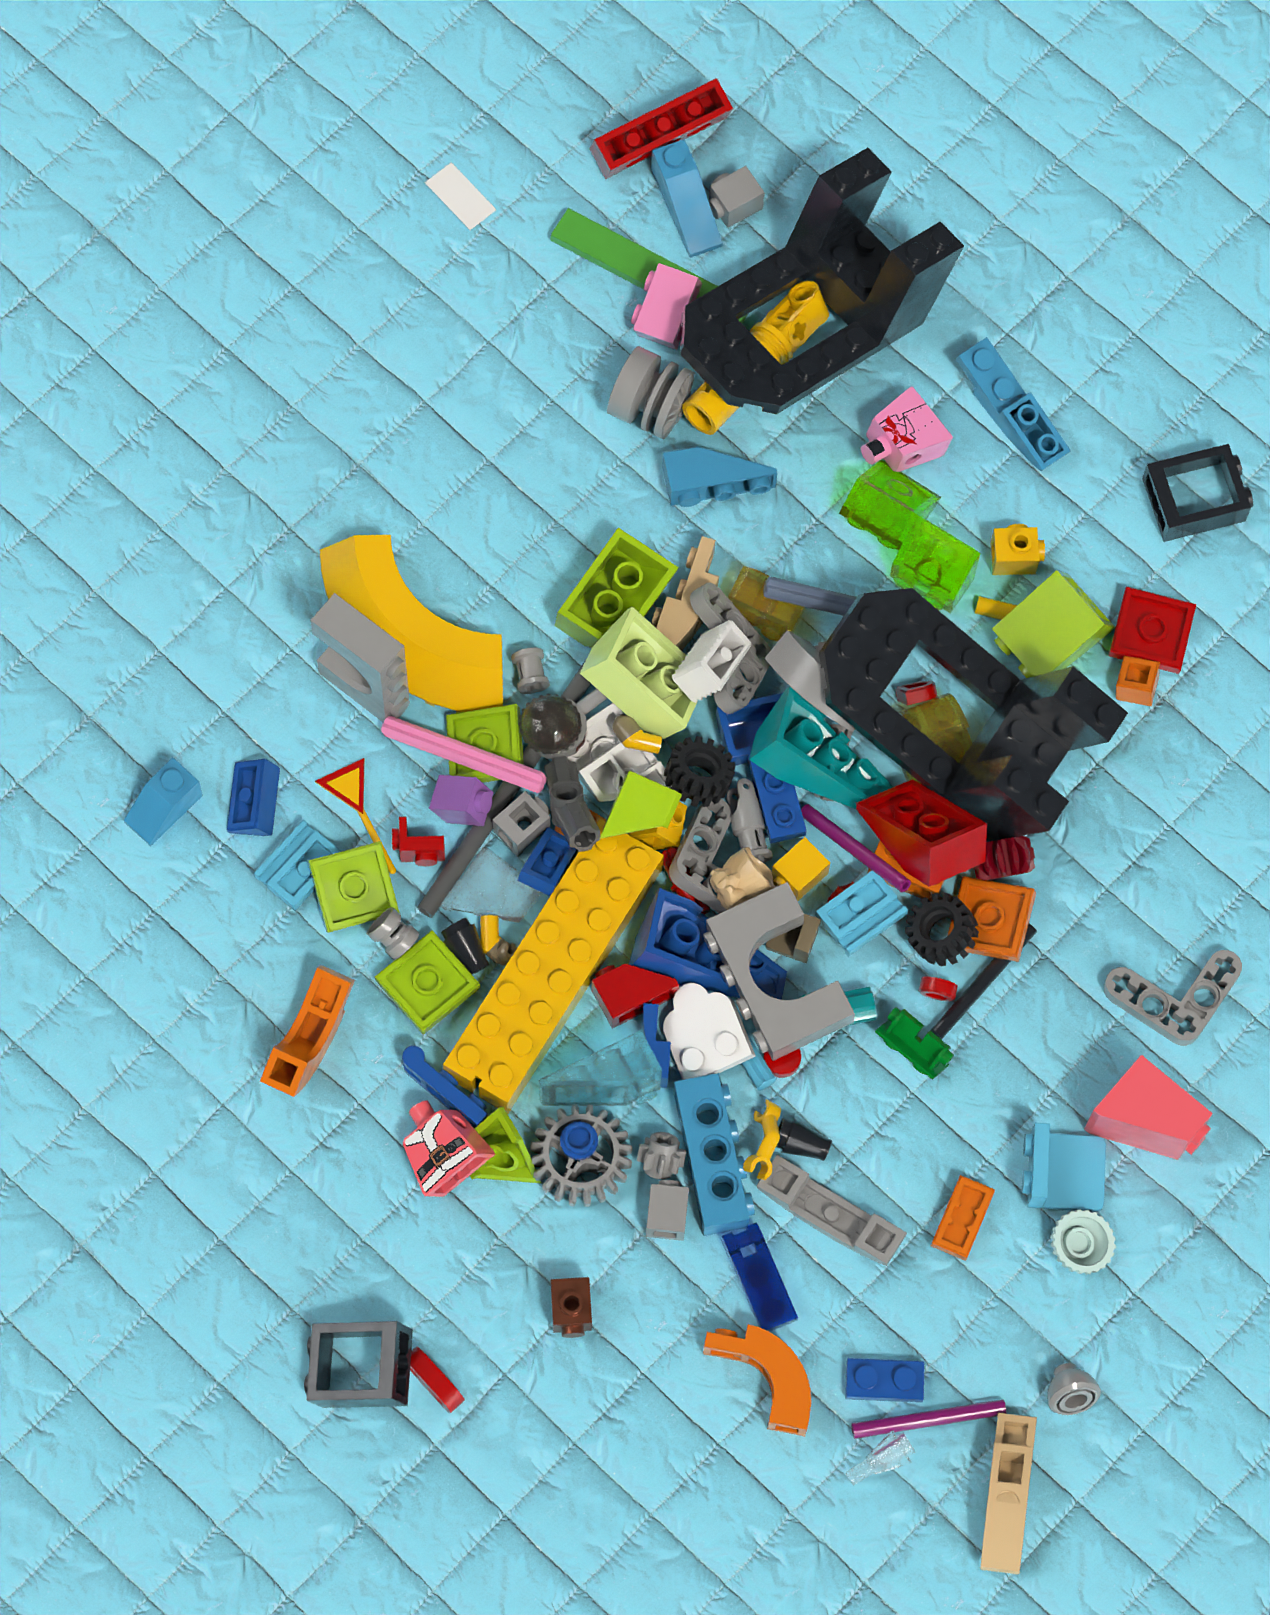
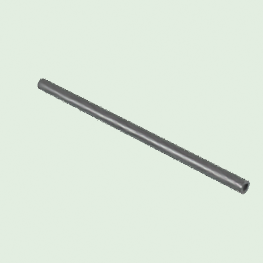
M584 663L561 697L570 699L575 703L581 700L591 685L580 674ZM564 706L552 708L534 735L536 740L544 747H549L572 713L568 709H564ZM528 744L523 751V762L525 766L534 769L542 756L532 750L530 744ZM506 781L501 783L492 797V807L487 813L484 826L473 825L418 905L417 909L422 914L433 918L492 831V820L509 806L521 787Z

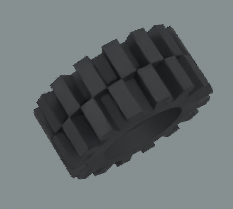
M696 736L694 743L688 737L684 739L683 743L679 741L676 744L666 765L664 776H666V786L672 785V790L682 794L680 801L685 803L688 798L692 800V806L697 807L699 801H702L703 807H708L711 801L715 805L720 802L721 798L725 797L734 777L736 766L735 762H731L732 755L730 752L723 754L725 750L723 745L720 744L716 748L713 746L715 740L708 738L707 743H703L702 737ZM688 767H700L706 770L712 777L699 776Z
M938 893L932 894L933 901L930 902L924 897L920 900L923 904L921 908L916 905L913 906L911 910L914 912L915 917L907 916L906 922L911 927H905V933L909 937L910 945L928 963L934 965L936 961L939 966H946V959H948L953 965L958 963L956 958L958 954L963 958L969 955L964 950L967 946L971 949L974 948L976 943L971 937L978 938L979 931L975 928L978 924L972 912L956 896L953 898L948 893H944L942 898ZM944 918L952 919L954 921V928L946 938L939 941H934L930 938V931L935 923Z

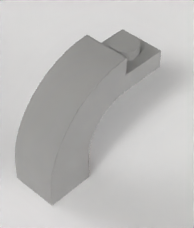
M787 630L767 654L765 660L806 701L839 725L853 732L855 728L826 705L824 689L827 686L824 668L820 666L819 652L809 641Z

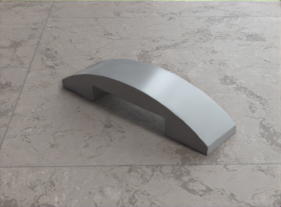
M778 1155L772 1161L771 1175L766 1180L761 1179L757 1184V1188L800 1220L843 1246L882 1265H888L907 1235V1232L874 1213L871 1216L810 1179L807 1172Z

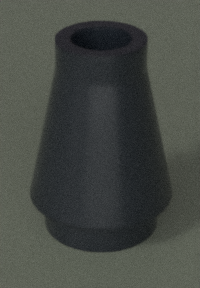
M467 917L455 922L441 932L445 939L443 943L472 975L490 965L486 959L475 924H470Z
M794 1117L792 1120L782 1118L778 1126L780 1139L776 1146L780 1148V1153L817 1158L822 1161L826 1159L831 1147V1139L822 1136Z

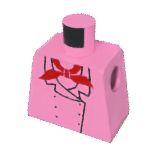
M912 386L873 418L866 433L869 442L861 446V453L865 461L871 465L884 459L893 471L900 472L942 457L953 436Z

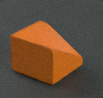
M1124 656L1116 684V699L1152 707L1159 680L1160 662Z

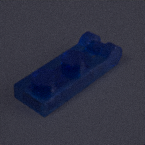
M755 1222L745 1226L746 1231L733 1235L731 1232L721 1236V1241L758 1327L771 1332L796 1322L798 1316L760 1227ZM752 1244L756 1253L743 1257L740 1249Z

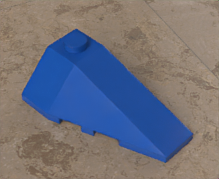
M659 888L635 937L629 965L675 978L679 986L696 983L707 991L741 998L735 985L727 986L719 969L724 964L718 952L713 955L711 954L704 940L703 934L707 932L706 920L709 918L701 913L703 908L692 900ZM757 950L752 957L749 967L752 979L765 994L782 1000L787 971Z

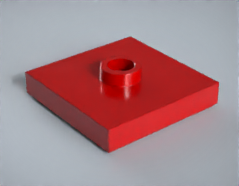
M1126 587L1109 656L1123 660L1124 656L1160 662L1161 670L1179 674L1183 664L1196 604Z

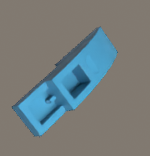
M988 337L958 355L956 361L975 387L972 391L1006 437L1037 469L1042 471L1071 452L1032 393L1026 394Z

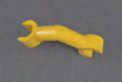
M768 1099L765 1100L766 1110L764 1114L757 1111L754 1112V1120L762 1124L764 1138L756 1155H750L743 1165L744 1171L753 1172L755 1165L760 1162L761 1169L758 1172L757 1179L766 1180L772 1173L770 1159L780 1139L777 1121L781 1114V1108Z

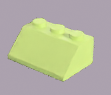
M633 607L627 609L595 643L580 672L585 679L627 716L632 717L646 733L662 736V740L686 728L697 704L686 696L672 678L675 670L679 669L678 666L682 664L681 661L685 660L687 655Z

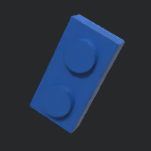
M547 827L521 869L517 881L551 896L575 858L578 849L570 847L565 836Z
M847 1358L845 1399L922 1403L924 1400V1361Z

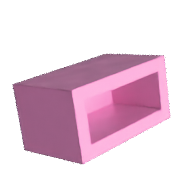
M658 263L656 271H650L644 285V291L647 292L643 305L638 304L632 316L631 324L635 325L633 329L635 333L640 337L677 350L683 334V326H681L682 312L687 304L697 299L702 286L700 279Z

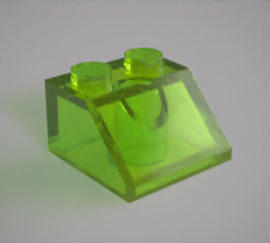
M880 460L857 478L839 514L847 518L848 523L854 528L866 530L876 536L879 543L883 546L900 551L912 541L940 501L941 496L904 473L893 471L886 462Z
M919 515L892 563L890 577L893 578L900 588H913L936 609H944L951 614L974 581L981 553Z

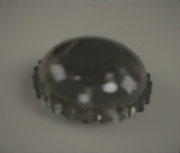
M558 694L539 695L538 698H533L522 709V715L519 716L520 722L518 725L524 742L528 743L529 748H533L537 753L542 752L543 755L561 754L562 751H568L569 747H573L575 745L574 742L579 740L578 735L582 732L581 716L577 707L573 706L572 701L566 700L564 696L559 697Z

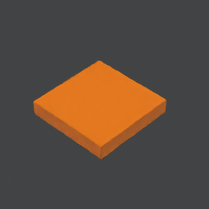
M963 876L957 898L972 912L978 924L975 928L979 931L978 938L971 937L976 943L974 948L971 949L967 946L964 950L967 953L1019 962L1036 897L1035 889L988 880L982 881ZM951 920L948 935L952 932L954 928L953 920Z

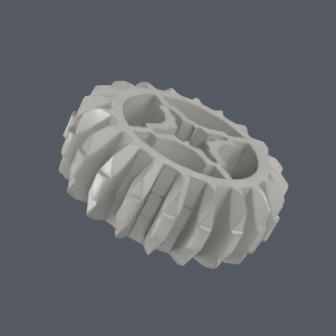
M574 1104L571 1107V1116H567L565 1111L560 1108L557 1110L558 1122L551 1117H546L544 1124L548 1130L536 1129L535 1136L542 1142L536 1141L531 1143L530 1150L538 1154L531 1157V1164H534L535 1167H541L534 1172L535 1180L547 1179L542 1186V1190L545 1193L550 1192L556 1187L557 1190L554 1195L556 1201H561L564 1195L568 1194L570 1206H575L576 1197H583L584 1206L588 1207L591 1205V1195L595 1194L597 1200L602 1203L606 1199L604 1189L614 1195L618 1192V1187L613 1180L621 1183L626 1182L627 1175L621 1169H630L632 1160L623 1156L632 1153V1145L621 1144L628 1139V1133L626 1130L615 1132L620 1125V1121L617 1118L605 1123L608 1116L606 1110L603 1109L598 1117L593 1116L592 1105H587L586 1114H579V1107ZM573 1122L590 1124L596 1130L597 1135H601L608 1142L613 1154L611 1164L603 1161V1156L595 1151L589 1159L577 1161L574 1167L575 1160L565 1155L560 1146V1136L563 1129ZM552 1147L559 1150V1155L568 1162L563 1177L551 1164L549 1154ZM584 1172H591L596 1175L599 1173L603 1174L589 1182H573Z

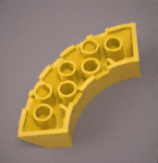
M354 535L320 550L321 572L328 600L334 593L404 645L410 694L425 700L426 704L433 707L438 705L455 710L456 713L503 706L502 634H486L460 628L446 622L424 607L414 597L399 574L393 556L391 535Z

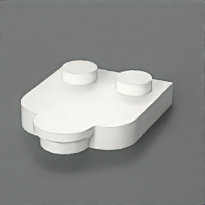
M696 983L685 984L677 990L673 999L674 1010L666 1016L663 1030L667 1042H671V1052L682 1080L721 1073L756 1057L736 1005L731 998L718 992L708 993L704 987Z

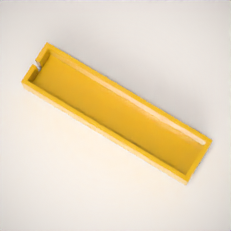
M599 819V821L597 822V826L600 829V834H602L603 828L606 823V821L602 819ZM628 834L601 838L593 845L592 849L578 852L443 1063V1070L452 1075L459 1086L473 1093L477 1088L476 1078L480 1079L481 1082L478 1085L479 1097L497 1108L504 1107L507 1114H509L591 984L595 974L603 965L661 873L664 861L663 854Z

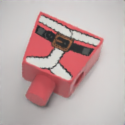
M427 1100L416 1104L409 1110V1114L418 1128L404 1138L403 1146L424 1196H446L495 1155L493 1149L457 1110H439L435 1113Z

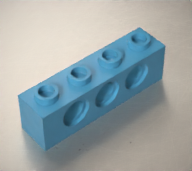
M719 1073L674 1081L673 1093L703 1236L748 1228L749 1216L755 1215L751 1192L744 1193L741 1179L747 1178V1172L743 1170L745 1162L743 1156L736 1157L734 1143L739 1142V1134L736 1121L728 1119L726 1107L732 1106L728 1084L721 1085ZM701 1111H712L717 1116V1121L713 1124L705 1125L697 1119V1115ZM713 1146L719 1147L724 1151L725 1157L719 1161H711L705 1156V1150ZM717 1183H726L732 1188L733 1193L729 1197L720 1198L713 1193L712 1187Z

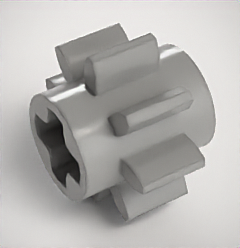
M656 1132L650 1138L646 1137L644 1144H639L637 1161L644 1163L643 1170L648 1176L655 1179H668L672 1174H678V1169L684 1166L686 1150L679 1149L680 1142L676 1136L666 1132Z

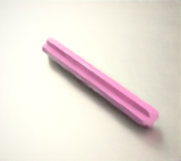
M388 716L382 724L381 732L388 738L527 790L539 793L546 784L547 777L539 770L399 718Z

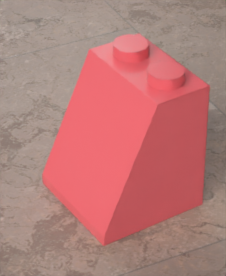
M1141 1055L1096 1106L1084 1130L1098 1137L1178 1160L1185 1151L1192 1155L1204 1141L1205 1136L1211 1130L1207 1122L1213 1113Z

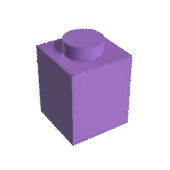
M439 775L429 809L446 823L484 826L487 813L492 807L494 792L476 777Z

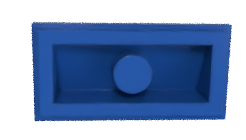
M267 759L235 762L227 824L228 833L255 836H271L273 834L280 768Z

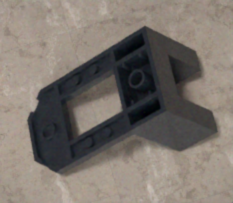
M869 148L862 150L818 176L790 238L783 249L685 306L681 316L683 334L680 342V355L727 405L743 407L745 403L762 407V412L778 414L918 328L924 323L964 245L941 221L891 251L868 229L866 223L892 173ZM804 280L814 281L818 284L824 301L848 326L781 365L738 319L789 290L796 284Z
M913 588L858 595L819 651L820 666L824 668L827 686L824 689L826 705L923 786L987 823L986 838L990 841L1050 831L1069 801L1047 782L1068 751L1109 742L1128 714L1125 709L1074 666L1020 680ZM916 644L995 709L959 763L880 698Z

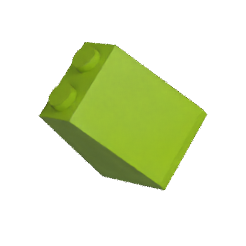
M1056 570L997 623L992 630L998 636L994 639L995 643L1007 656L1013 653L1022 663L1018 666V669L1026 678L1067 668L1112 632L1115 626L1069 574Z

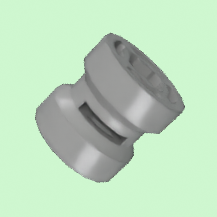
M391 907L372 923L367 931V935L374 942H381L385 946V952L393 960H396L415 943L419 937V932L412 925H405L401 921V915Z

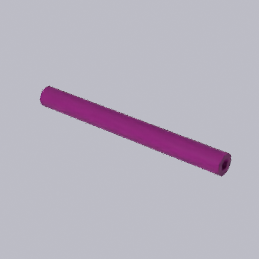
M807 804L802 807L803 819L900 892L908 890L911 881L811 805Z
M1004 1399L852 1423L853 1438L857 1439L998 1416V1413L1006 1414V1405Z

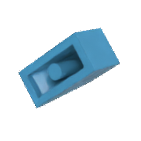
M174 758L170 759L145 784L125 817L124 823L151 847L203 796L199 781Z

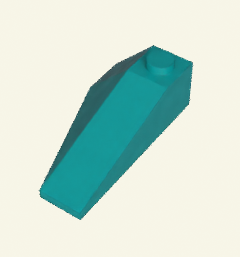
M790 686L783 692L756 732L749 760L781 781L856 809L857 802L893 788L867 758L860 759L847 745L850 739L843 732L837 734L824 720L825 714L816 709Z

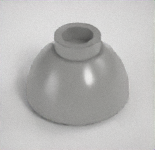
M1065 1363L1054 1370L1055 1377L1050 1382L1047 1399L1049 1408L1053 1412L1062 1415H1074L1091 1408L1099 1399L1101 1389L1090 1374L1077 1369L1073 1363Z

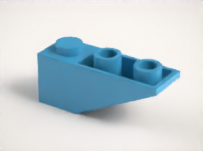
M701 447L663 453L662 469L670 506L691 507L697 505L702 500L715 498L717 501H725L735 497L736 494L750 492L753 495H759L768 492L771 488H776L777 469Z

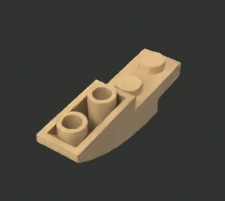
M703 536L698 548L691 547L686 563V568L691 569L688 579L680 580L675 599L666 597L663 608L656 607L651 623L681 651L692 640L703 623L690 603L691 593L706 583H713L718 587L719 576L708 573L715 552L716 540Z
M998 1413L980 1570L1020 1575L1037 1417Z

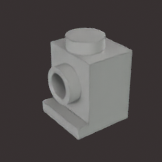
M525 791L492 820L493 832L519 857L528 845L546 831L547 827H550L549 814L551 811L539 797L533 799ZM528 821L531 825L522 830L518 823Z

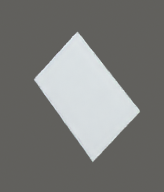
M452 162L425 182L469 230L496 211L495 207Z

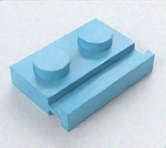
M303 820L255 871L254 876L296 911L315 890L307 860L341 852V850Z
M871 871L819 908L815 916L821 919V924L837 944L842 946L845 954L849 957L907 915L908 909L897 899V895L885 880L874 871Z

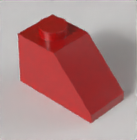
M623 964L617 968L615 965H609L595 974L596 978L592 980L591 991L612 1029L643 1014V1003L661 1005L673 999L679 989V984L675 978L629 964Z

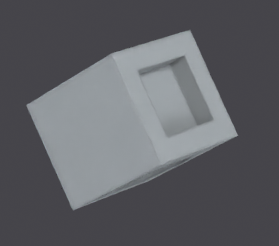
M660 1180L659 1184H651L646 1237L684 1241L688 1187H681L682 1183L674 1180Z

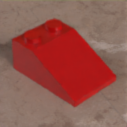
M913 779L856 803V810L901 868L929 887L937 885L941 881L959 873L966 872L986 861L987 823Z

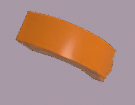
M323 965L317 967L301 1009L284 1039L273 1047L260 1082L293 1097L306 1086L321 1063L345 1013L343 1009L354 984V979Z
M750 1324L747 1325L745 1339L737 1338L738 1333L728 1329L717 1328L715 1333L707 1332L703 1354L747 1363L759 1370L767 1380L772 1395L767 1429L805 1437L811 1410V1391L804 1367L793 1350L776 1335Z

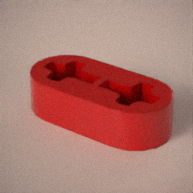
M416 1346L411 1351L410 1372L448 1413H452L465 1401L464 1397L432 1360Z

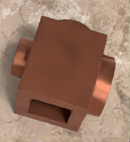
M589 1277L551 1279L553 1333L561 1332L562 1337L576 1338L584 1336L585 1331H592Z

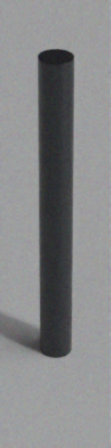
M1030 923L1028 924L1023 947L1037 933V930ZM994 958L930 1031L942 1040L1011 960Z

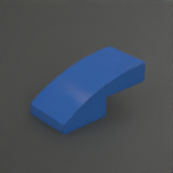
M643 1003L642 1029L647 1060L659 1087L667 1088L671 1042L656 1041L659 1004Z

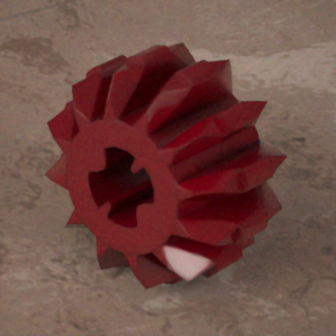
M1019 836L986 842V861L973 867L976 878L983 881L1031 872L1035 868L1034 848L1031 847L1030 838Z

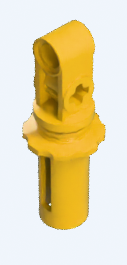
M803 281L796 284L779 304L767 313L761 322H757L750 329L751 334L781 365L787 363L793 357V353L829 318V311L818 284L814 281ZM706 381L682 405V410L687 420L697 430L707 435H713L739 408L727 405Z

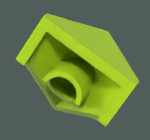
M629 771L611 807L600 839L656 827L668 828L682 794Z
M504 1107L496 1109L475 1128L479 1135L493 1149L495 1155L473 1172L470 1178L541 1183V1180H535L534 1178L535 1166L531 1164L532 1160L524 1141Z

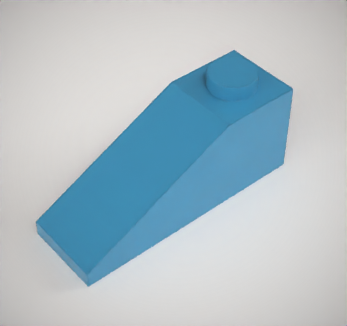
M685 139L652 150L651 171L689 257L692 258L722 247L723 243L698 168Z

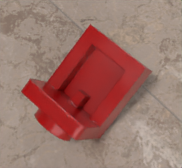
M407 816L399 817V828H392L393 850L400 851L401 862H415L418 866L427 867L436 865L437 861H445L444 836H408Z

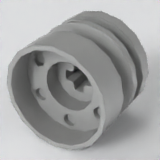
M637 346L626 360L609 398L607 413L631 424L639 413L643 412L641 429L648 432L655 424L654 435L665 439L683 415L682 405L691 395L695 372L684 367L678 374L679 365L671 362L660 374L661 356Z

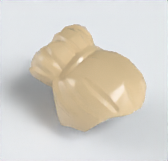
M750 847L742 848L732 855L722 868L714 869L711 872V887L717 893V899L721 906L726 910L777 887L773 883L771 870L766 864L752 855Z

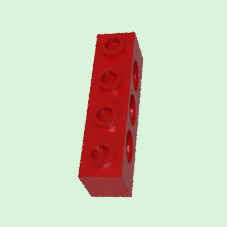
M715 78L594 139L589 149L604 178L607 179L651 157L652 150L687 139L725 120L732 112L733 107L719 80Z

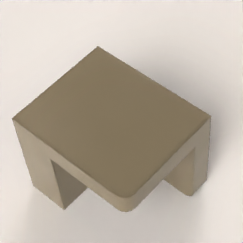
M804 914L803 925L767 941L765 948L807 963L819 931L821 919Z

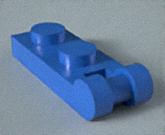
M409 1046L404 1050L402 1060L406 1074L446 1108L460 1112L474 1129L488 1117V1114L485 1112L487 1106L474 1094L470 1093L466 1096L456 1088L458 1082L447 1071L442 1069L440 1072H437L425 1062V1054L420 1047Z

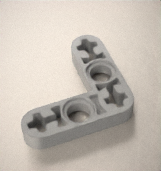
M706 583L694 590L690 595V603L695 613L710 630L728 620L733 621L751 642V647L721 691L717 690L716 693H713L718 707L727 714H733L749 704L770 666L765 657L771 650L766 641L721 589L713 583Z
M723 799L715 805L711 801L710 806L703 807V804H701L697 808L669 868L670 878L677 887L718 913H722L726 909L721 906L717 895L714 894L711 887V872L719 868L712 864L729 827L730 817L732 816L731 808ZM711 811L716 814V822L711 826H707L706 824L712 816ZM694 835L706 840L708 851L700 850L695 845ZM685 865L690 868L689 874H690L691 876H689V875L686 874V869H687V868L685 867ZM702 876H705L707 879L701 884L700 882L704 879Z
M1220 950L1215 952L1181 1002L1126 967L1115 968L1108 974L1104 983V993L1112 1003L1177 1045L1187 1046L1197 1040L1237 981L1242 971V962L1232 951ZM1225 961L1231 964L1229 968L1231 973L1226 972L1217 985L1212 981L1219 969L1217 964L1222 965ZM1122 978L1128 981L1127 989L1136 994L1138 988L1144 990L1139 995L1135 1005L1130 1002L1134 995L1127 990H1122L1121 993L1114 990L1116 984L1112 980L1119 982ZM1199 989H1207L1213 994L1214 1003L1208 1007L1200 1006L1194 999V993ZM1154 997L1162 1003L1163 1011L1156 1016L1149 1015L1144 1011L1142 1002L1146 998ZM1170 1008L1175 1011L1171 1018L1178 1023L1188 1020L1191 1023L1189 1029L1193 1033L1186 1031L1183 1035L1178 1033L1179 1025L1169 1019L1167 1025L1162 1023Z

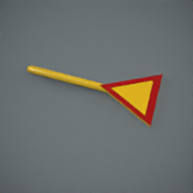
M365 758L316 780V784L358 812L373 843L381 841L364 810ZM382 844L388 871L390 874H395L396 868Z

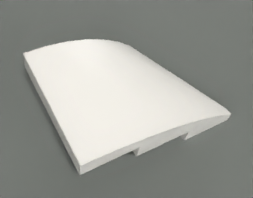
M611 703L586 720L588 734L585 743L576 754L568 757L570 761L576 762L579 779L598 802L615 800L622 782L629 771L666 786L665 767L661 761H657L653 753L624 747L615 735L613 722L618 716L624 714L614 703ZM580 725L554 742L557 749L564 748L573 743L578 736Z

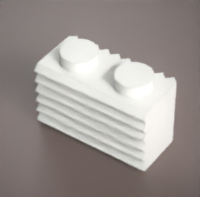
M728 620L700 635V638L694 643V647L685 656V660L681 661L682 664L678 666L679 669L675 670V674L672 675L673 681L695 703L698 700H702L703 697L711 696L717 690L721 691L751 647L750 640L733 621Z

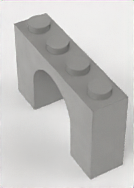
M334 593L310 620L312 634L329 646L317 659L319 674L383 723L388 716L399 718L410 703L408 700L409 689L404 645Z
M788 882L707 919V932L703 934L711 954L713 955L718 952L724 964L719 969L727 986L735 985L741 997L736 1000V1003L745 1021L751 1018L757 1029L752 1034L760 1052L763 1054L768 1051L772 1061L854 1023L855 1016L838 981L795 1000H780L770 997L761 991L753 981L749 967L752 957L758 948L767 941L804 924V913Z

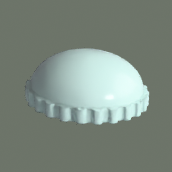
M1079 1209L1075 1212H1068L1067 1215H1062L1061 1219L1056 1221V1226L1052 1228L1053 1234L1050 1236L1052 1239L1051 1247L1054 1249L1053 1254L1057 1256V1261L1061 1262L1064 1268H1069L1071 1272L1076 1271L1077 1274H1090L1098 1272L1099 1269L1105 1268V1265L1111 1262L1110 1258L1114 1256L1113 1250L1116 1248L1114 1244L1116 1239L1113 1236V1229H1110L1109 1223L1105 1222L1102 1216H1098L1096 1212L1091 1213L1089 1210L1081 1211Z

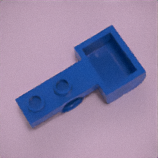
M783 693L750 700L747 706L733 714H727L719 707L716 710L718 730L722 745L725 747L724 753H731V762H735V766L749 763L752 783L760 803L770 844L806 836L807 833L795 786L775 778L749 760L756 732Z

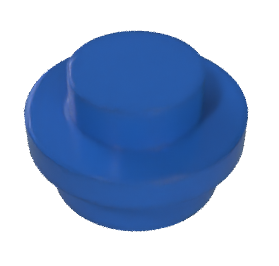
M573 1122L563 1129L560 1136V1146L569 1158L584 1160L595 1153L598 1146V1135L590 1124Z

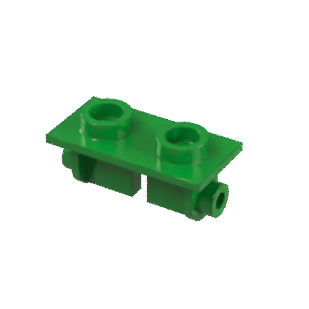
M895 1007L888 1015V1020L875 1031L889 1048L901 1053L912 1063L918 1072L927 1075L932 1080L949 1066L948 1063L954 1057V1054L949 1051L951 1047L932 1031H929L923 1039L918 1037L917 1035L924 1025L908 1013L906 1009L901 1011Z

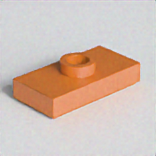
M960 1175L931 1247L966 1261L995 1189Z

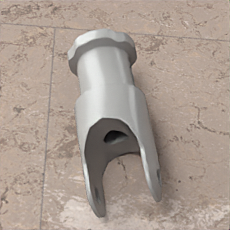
M745 778L740 779L737 782V789L732 788L727 792L728 805L732 811L730 819L733 834L735 837H738L741 849L750 847L752 855L765 863L773 858L771 850L767 849L763 833L766 826L760 803L756 797L753 783ZM743 784H746L748 786V789H745L743 787ZM732 795H736L737 800L733 799Z

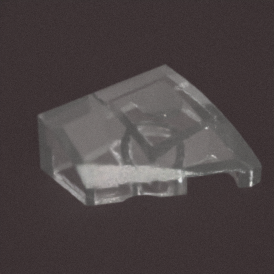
M485 846L464 875L458 879L440 907L448 911L457 910L474 913L477 916L495 915L502 920L519 923L542 895V892L517 881L520 872Z

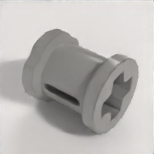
M526 648L511 655L512 663L517 665L520 680L517 687L522 694L540 692L550 686L548 678L544 676L541 661L544 658V653L541 648Z

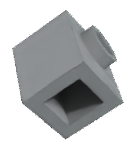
M744 166L731 174L724 173L718 176L710 185L708 201L713 216L716 219L721 218L726 227L729 228L763 209L765 192L747 166Z

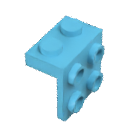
M1035 1122L1031 1133H1025L1023 1155L1029 1157V1171H1023L1022 1193L1028 1194L1027 1207L1071 1211L1080 1209L1081 1211L1089 1210V1212L1101 1211L1104 1206L1106 1141L1102 1137L1050 1133V1123Z

